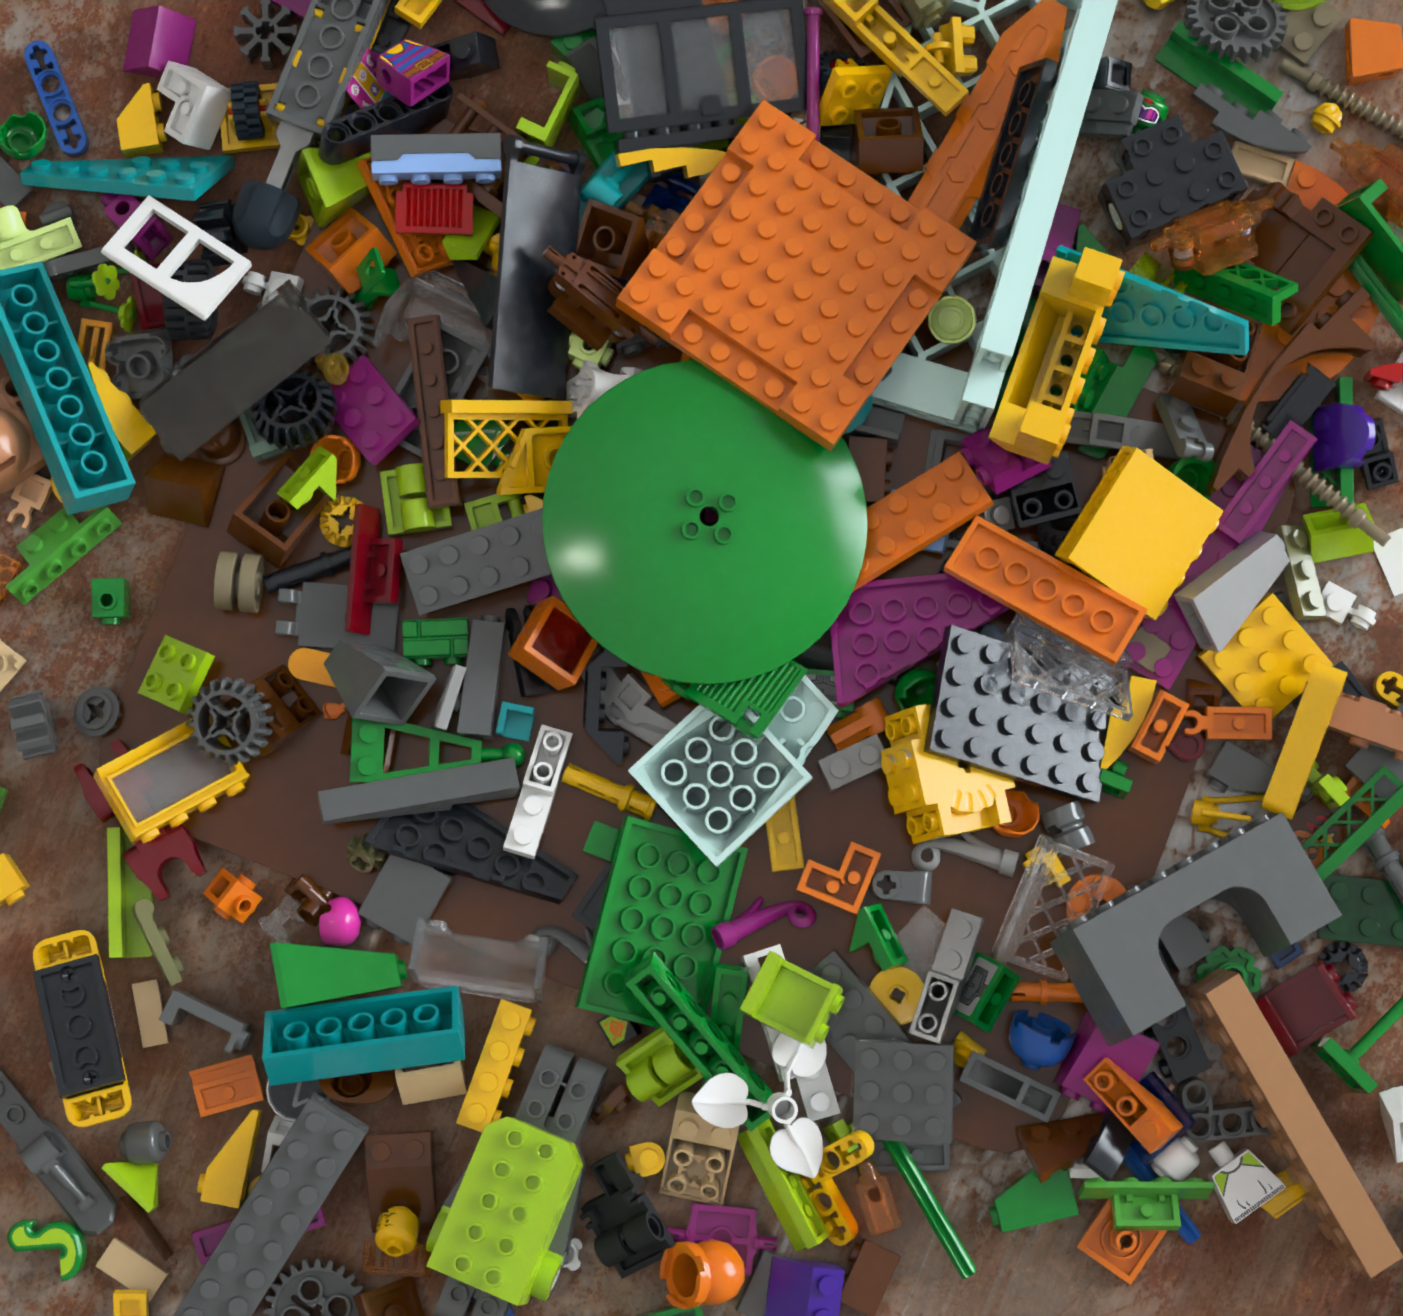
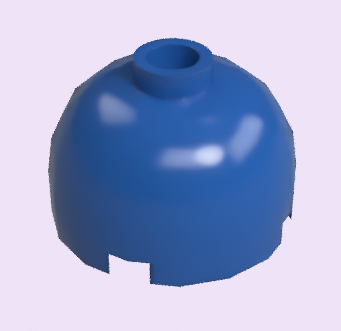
M1029 1010L1016 1011L1010 1024L1008 1038L1011 1049L1017 1057L1022 1059L1021 1063L1033 1070L1060 1064L1070 1052L1076 1038V1033L1070 1034L1071 1027L1067 1023L1046 1013L1038 1012V1018L1027 1016Z

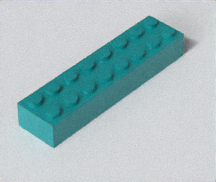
M40 261L0 270V353L67 515L128 500L136 482L43 262Z

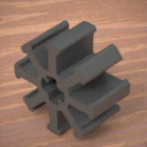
M260 0L262 18L257 19L251 13L249 7L245 6L240 11V15L244 23L249 24L251 27L238 28L235 25L233 34L239 45L247 43L244 47H240V51L249 64H253V60L262 52L260 61L265 70H274L272 52L277 51L287 62L291 48L282 42H295L299 31L295 24L292 27H287L290 23H294V19L286 6L283 5L281 7L282 10L272 19V14L275 10L271 1ZM270 30L272 33L269 34L268 39H263V36H266V31Z
M41 689L10 697L11 701H8V709L13 718L10 720L11 730L16 731V746L19 752L22 751L23 759L28 760L57 753L56 748H59V742L54 733V730H57L55 719L50 717L51 706L48 698L45 699L44 691Z

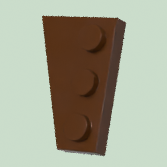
M1099 1112L1019 1128L1018 1139L1040 1183L1050 1179V1174L1059 1169L1066 1171L1074 1167V1162L1085 1156L1089 1139L1099 1133L1104 1113Z

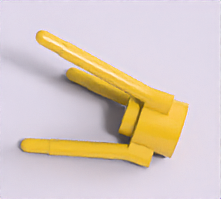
M1265 794L1225 797L1202 796L1201 800L1194 799L1190 824L1198 825L1197 831L1207 832L1224 838L1229 833L1210 826L1211 824L1217 825L1218 818L1250 822L1252 817L1219 811L1220 806L1214 804L1263 801Z

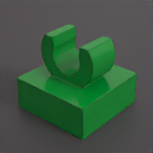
M1116 759L1110 771L1102 769L1099 781L1102 782V792L1122 800L1126 797L1133 783L1132 780L1124 777L1128 767L1127 763Z

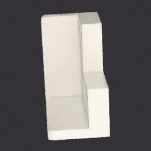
M168 61L156 89L175 101L164 132L182 144L209 150L227 111V102L231 101V91L194 67Z

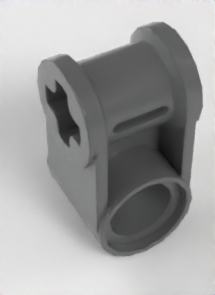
M884 870L872 876L869 891L876 899L902 901L901 903L931 905L932 872ZM884 876L887 877V882L892 883L893 886L892 889L886 890V894H883L882 888L877 887V882L882 881Z

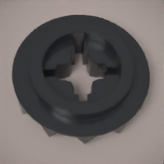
M1349 942L1332 943L1321 951L1317 961L1322 959L1325 965L1341 963L1347 954V965L1355 970V972L1344 973L1337 984L1343 993L1347 991L1351 993L1362 987L1367 978L1368 960L1360 948Z

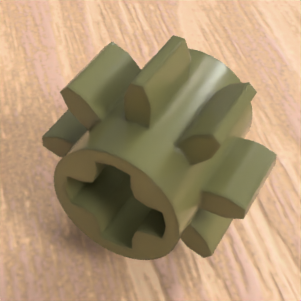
M363 833L360 839L353 835L345 855L346 858H350V865L362 873L370 872L373 867L380 870L386 859V853L362 846L364 839L369 833Z

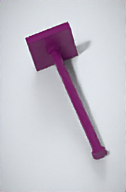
M807 7L804 8V15L807 16L806 128L816 134L815 140L819 142L820 16H823V8Z

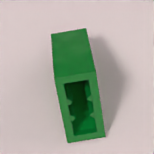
M1031 1167L992 1198L994 1206L988 1207L992 1226H999V1231L1002 1233L1079 1215L1069 1171H1063L1062 1169L1051 1173L1050 1179L1040 1183L1033 1167Z

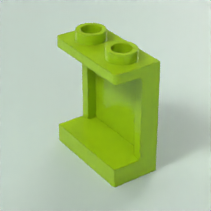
M769 951L740 1010L743 1014L814 1049L816 1043L822 1044L830 1028L826 1024L832 1013L836 1015L839 1012L845 997L842 996L843 989L840 985L832 984L784 960L782 956Z

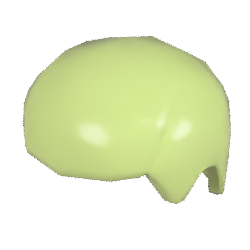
M950 295L942 297L928 314V327L932 335L945 344L962 343L970 338L976 328L977 316L974 307L960 296Z

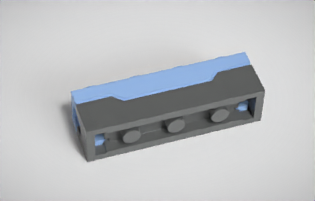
M500 133L371 135L372 180L379 181L380 185H396L398 180H411V183L415 185L429 184L431 180H443L446 184H460L463 182V179H476V182L481 184L493 183L495 179H501Z

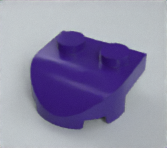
M1333 403L1317 407L1313 412L1314 436L1318 439L1313 449L1314 471L1328 472L1342 468L1357 469L1365 463L1361 459L1365 455L1366 450L1373 449L1376 431L1374 420L1363 411L1364 407Z

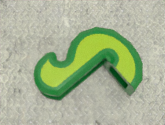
M32 1218L19 1221L10 1227L7 1241L15 1252L60 1249L62 1282L76 1277L84 1268L87 1260V1245L84 1233H80L74 1223L65 1220L54 1221L38 1230L36 1228L38 1221Z

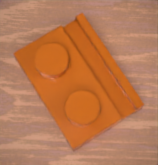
M254 1054L189 1072L200 1117L266 1100L258 1069L256 1068Z

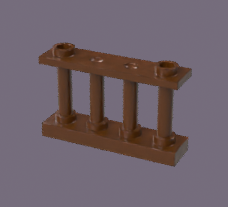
M461 92L458 94L457 98L468 107L449 134H464L477 115L480 114L492 123L486 133L501 134L503 131L507 135L519 136L485 111L489 105L473 94L469 99ZM506 156L501 161V179H495L493 183L481 184L480 186L472 179H463V182L460 183L467 184V193H473V198L500 218L502 215V202L495 197L499 193L497 189L504 181ZM539 158L540 160L535 165L547 169L552 167L554 170L561 172L566 171L556 161Z

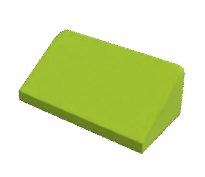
M473 204V236L446 235L442 241L449 259L477 260L501 218L495 213Z

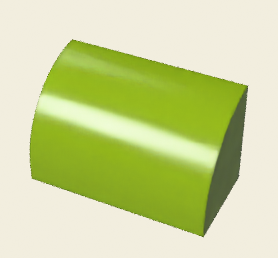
M1365 503L1354 505L1356 509L1362 508L1367 513L1366 517L1374 523ZM1333 509L1302 515V522L1308 538L1313 563L1374 552V540L1359 527L1353 528L1347 523L1348 518H1341V512L1339 511L1335 513Z

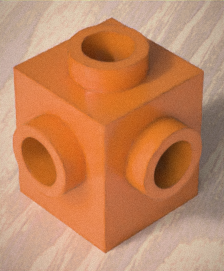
M223 867L203 892L216 905L213 909L216 913L227 921L233 917L242 924L255 911L257 905L263 899L253 890L256 884L242 873L237 878Z

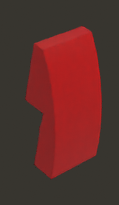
M1403 363L1387 364L1372 368L1364 375L1363 381L1371 383V387L1377 390L1389 391L1390 388L1394 389L1401 383L1403 378Z

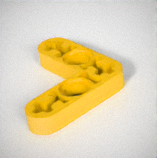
M862 1130L853 1131L823 1147L822 1162L815 1178L798 1174L830 1235L827 1238L838 1246L846 1245L857 1236L858 1224L832 1177L863 1162L873 1154V1139L867 1132ZM858 1143L861 1145L862 1149L849 1154L847 1150L849 1147ZM829 1151L834 1152L840 1160L839 1167L829 1163L827 1159ZM820 1182L821 1186L815 1189L813 1185ZM821 1192L830 1197L832 1201L831 1208L823 1206L820 1202L819 1195ZM836 1211L838 1215L831 1218L830 1215ZM844 1226L846 1231L840 1232L837 1227Z

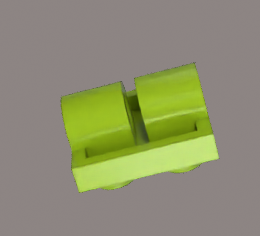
M423 463L402 465L396 467L395 470L380 472L389 536L453 528L450 507L428 509Z
M165 635L138 693L188 715L186 711L193 704L191 699L193 696H197L215 656Z
M662 1027L619 1055L616 1061V1065L626 1074V1083L632 1095L641 1102L651 1099L659 1107L704 1077Z

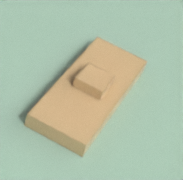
M158 979L132 984L143 1048L169 1043L166 1023L159 1020L163 1012V1004Z

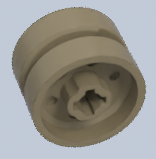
M220 552L214 578L215 609L233 611L238 602L240 612L258 613L264 586L263 555L245 553L241 561L238 552Z

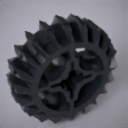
M295 367L290 374L282 369V376L277 378L271 375V382L269 384L262 383V391L254 392L255 401L250 403L252 411L251 420L254 426H256L255 429L258 435L264 438L265 442L269 445L275 444L280 450L287 445L293 451L298 444L306 449L307 442L311 440L318 444L317 436L319 434L328 436L327 426H334L335 419L333 416L338 415L337 398L335 393L332 392L333 389L330 383L324 380L319 373L313 375L312 371L308 368L301 373Z

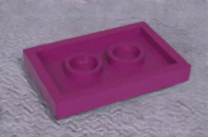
M365 355L358 358L331 385L332 392L335 393L337 398L336 406L338 408V415L333 416L369 463L374 466L383 460L421 423L410 407Z

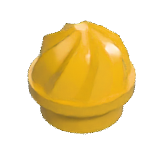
M1323 103L1312 111L1311 115L1313 117L1309 123L1317 131L1325 135H1331L1334 130L1340 128L1343 114L1335 103Z

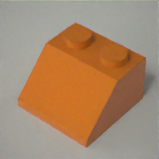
M349 207L305 248L306 252L348 294L362 288L356 268L372 248H378L384 267L397 254V251L379 229L352 207ZM374 261L371 262V267H375Z

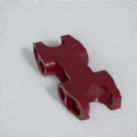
M121 739L111 743L117 758L131 751ZM82 763L74 767L82 786L84 797L98 818L105 823L116 816L93 778L94 774L90 768ZM145 763L112 779L137 824L157 813L146 795L159 786ZM184 823L175 828H171L169 824L159 830L160 835L145 844L139 840L134 843L133 847L123 853L125 860L136 877L160 901H165L171 897L162 878L164 866L169 861L182 859L191 871L199 877L207 873L197 843Z

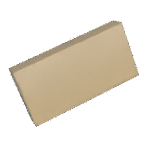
M1236 140L1233 142L1231 152L1244 179L1265 186L1273 182H1280L1285 187L1287 186L1295 159Z
M116 1237L113 1238L96 1264L97 1268L129 1289H148V1302L152 1301L170 1274Z

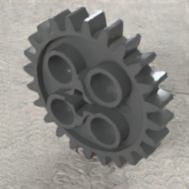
M1188 0L1184 18L1187 19L1185 28L1191 29L1189 37H1199L1196 45L1203 46L1206 44L1208 46L1206 53L1209 54L1215 50L1218 52V59L1228 55L1231 63H1234L1236 57H1240L1244 64H1247L1249 57L1255 62H1259L1261 55L1269 58L1271 51L1277 52L1279 45L1282 44L1288 23L1285 22L1287 13L1280 12L1282 3H1273V0Z
M321 1257L316 1258L313 1267H311L308 1259L302 1260V1270L295 1264L290 1265L291 1276L282 1271L279 1277L283 1283L273 1282L271 1284V1288L276 1294L265 1296V1300L272 1303V1307L265 1308L263 1313L272 1316H286L289 1309H296L302 1316H312L313 1311L310 1308L292 1300V1296L296 1295L310 1307L314 1308L317 1304H320L322 1306L321 1313L325 1316H359L353 1296L358 1295L365 1285L359 1284L354 1286L352 1282L357 1274L354 1273L346 1277L344 1275L347 1267L345 1264L338 1270H335L333 1259L328 1262L326 1267H323ZM307 1280L315 1281L319 1285L320 1292L317 1297L311 1298L305 1294L303 1286ZM340 1297L346 1301L348 1309L345 1314L339 1315L332 1310L331 1302L334 1298Z

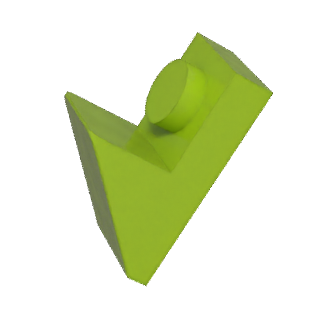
M319 445L279 489L277 494L297 510L312 498L313 492L317 488L335 501L337 458Z

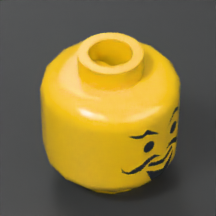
M394 1206L385 1210L378 1218L375 1233L376 1245L381 1251L392 1257L409 1254L415 1249L418 1241L419 1218L409 1208L404 1206Z

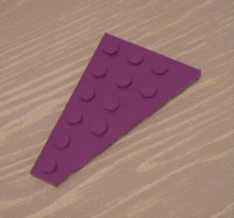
M947 573L868 582L852 592L847 604L835 622L830 626L837 707L841 708L849 705L940 651L946 626L954 625L974 631L1010 608Z

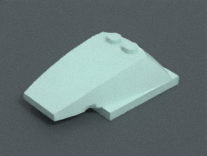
M806 675L759 739L750 738L735 729L728 721L698 705L637 761L628 772L708 859L718 867L813 779L803 767V764L839 710ZM748 709L743 715V718L752 724L760 717L759 714L751 709Z

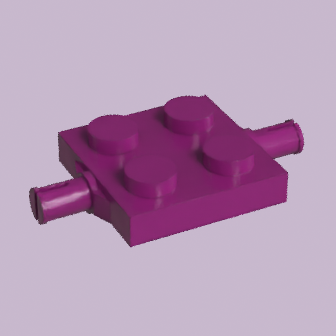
M692 1203L691 1218L686 1229L667 1227L670 1234L679 1235H671L675 1242L691 1241L697 1244L705 1240L714 1239L729 1243L737 1250L744 1261L745 1275L752 1274V1262L757 1249L777 1250L776 1244H765V1242L777 1243L778 1237L758 1236L756 1229L757 1208Z

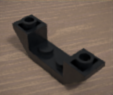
M602 647L588 660L585 666L582 727L616 764H623V756H628L629 737H624V731L621 728H599V723H604L605 704L600 703V691L606 690L607 673L606 671H601L602 666L628 667V664Z

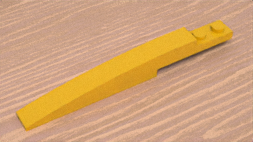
M822 0L900 78L904 76L945 117L969 95V90L879 5V0Z

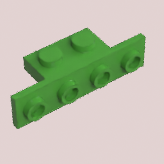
M107 506L99 507L81 523L73 514L67 515L65 507H63L16 546L30 566L5 587L23 605L27 604L118 528L122 522Z
M1095 1177L1084 1181L1078 1191V1199H1111L1114 1230H1179L1181 1219L1178 1199H1207L1215 1187L1214 1182H1203L1201 1178H1188L1183 1182H1171L1170 1178L1164 1177L1156 1178L1152 1181H1139L1137 1178L1128 1177L1119 1181L1106 1182L1101 1177Z

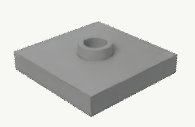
M456 664L449 669L431 724L432 729L442 732L446 731L453 710L458 712L462 698V692H459L466 667Z

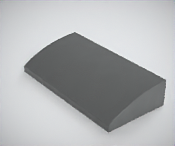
M441 322L450 400H463L491 349ZM410 361L395 391L418 417L412 361ZM418 425L398 446L422 458Z

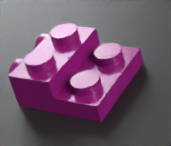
M989 426L961 439L962 449L959 450L960 454L963 455L968 465L976 471L983 486L988 485L996 495L1052 467L1051 460L1047 465L1004 450L988 438L991 432Z

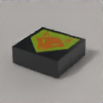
M609 1015L596 1021L612 1049L642 1033L637 1023Z

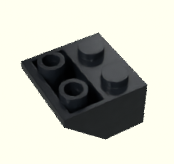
M1067 451L1060 452L1058 458L1052 456V467L1005 490L1007 497L1010 498L1012 512L1020 529L1079 515L1082 512Z

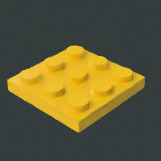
M1271 592L1259 601L1222 651L1215 652L1204 649L1197 655L1240 707H1272V719L1304 691L1316 661L1333 666L1327 656Z

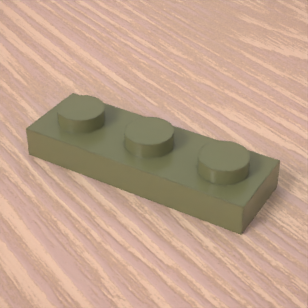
M1280 525L1272 529L1273 534H1277L1283 540L1286 554L1290 560L1284 568L1283 574L1295 620H1319L1326 617L1323 597L1304 526Z

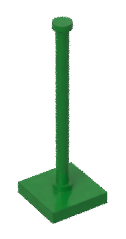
M1403 996L1349 1050H1343L1331 1037H1320L1309 1046L1355 1093L1370 1094L1378 1086L1359 1066L1360 1062L1358 1059L1403 1015Z

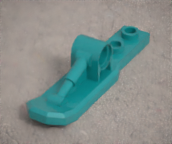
M614 150L581 186L578 229L588 198L621 210L649 180L646 161L617 168Z

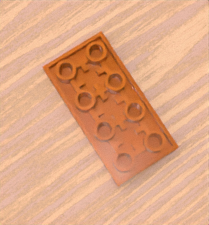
M371 156L361 159L357 166L411 278L453 265L442 243L446 235L395 234L396 191H402L403 182H411V180H398L396 185H380L379 181L372 180Z

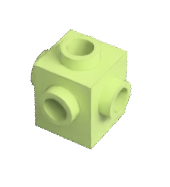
M572 332L569 337L568 356L572 360L571 365L581 370L583 362L588 360L597 364L599 369L601 365L607 367L614 353V350L611 349L613 343L607 340L598 351L595 349L588 351L586 349L591 346Z

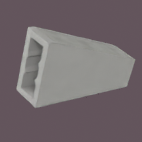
M1257 531L1174 595L1201 649L1215 652L1222 651L1290 562L1285 551V544L1277 534Z

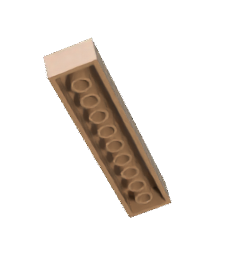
M1218 968L1187 987L1186 990L1190 995L1188 1003L1197 1016L1201 1015L1207 1024L1204 1027L1205 1033L1212 1043H1218L1223 1052L1220 1055L1223 1064L1230 1072L1234 1071L1240 1081L1237 1083L1240 1093L1246 1100L1250 1099L1256 1110L1253 1111L1255 1119L1262 1128H1267L1271 1133L1272 1138L1269 1142L1272 1148L1280 1157L1283 1155L1289 1165L1285 1168L1287 1174L1296 1185L1299 1183L1305 1194L1302 1195V1199L1311 1212H1316L1321 1220L1318 1226L1326 1239H1332L1337 1248L1334 1254L1339 1263L1344 1268L1352 1269L1356 1274L1360 1273L1373 1278L1402 1259V1253L1240 974Z

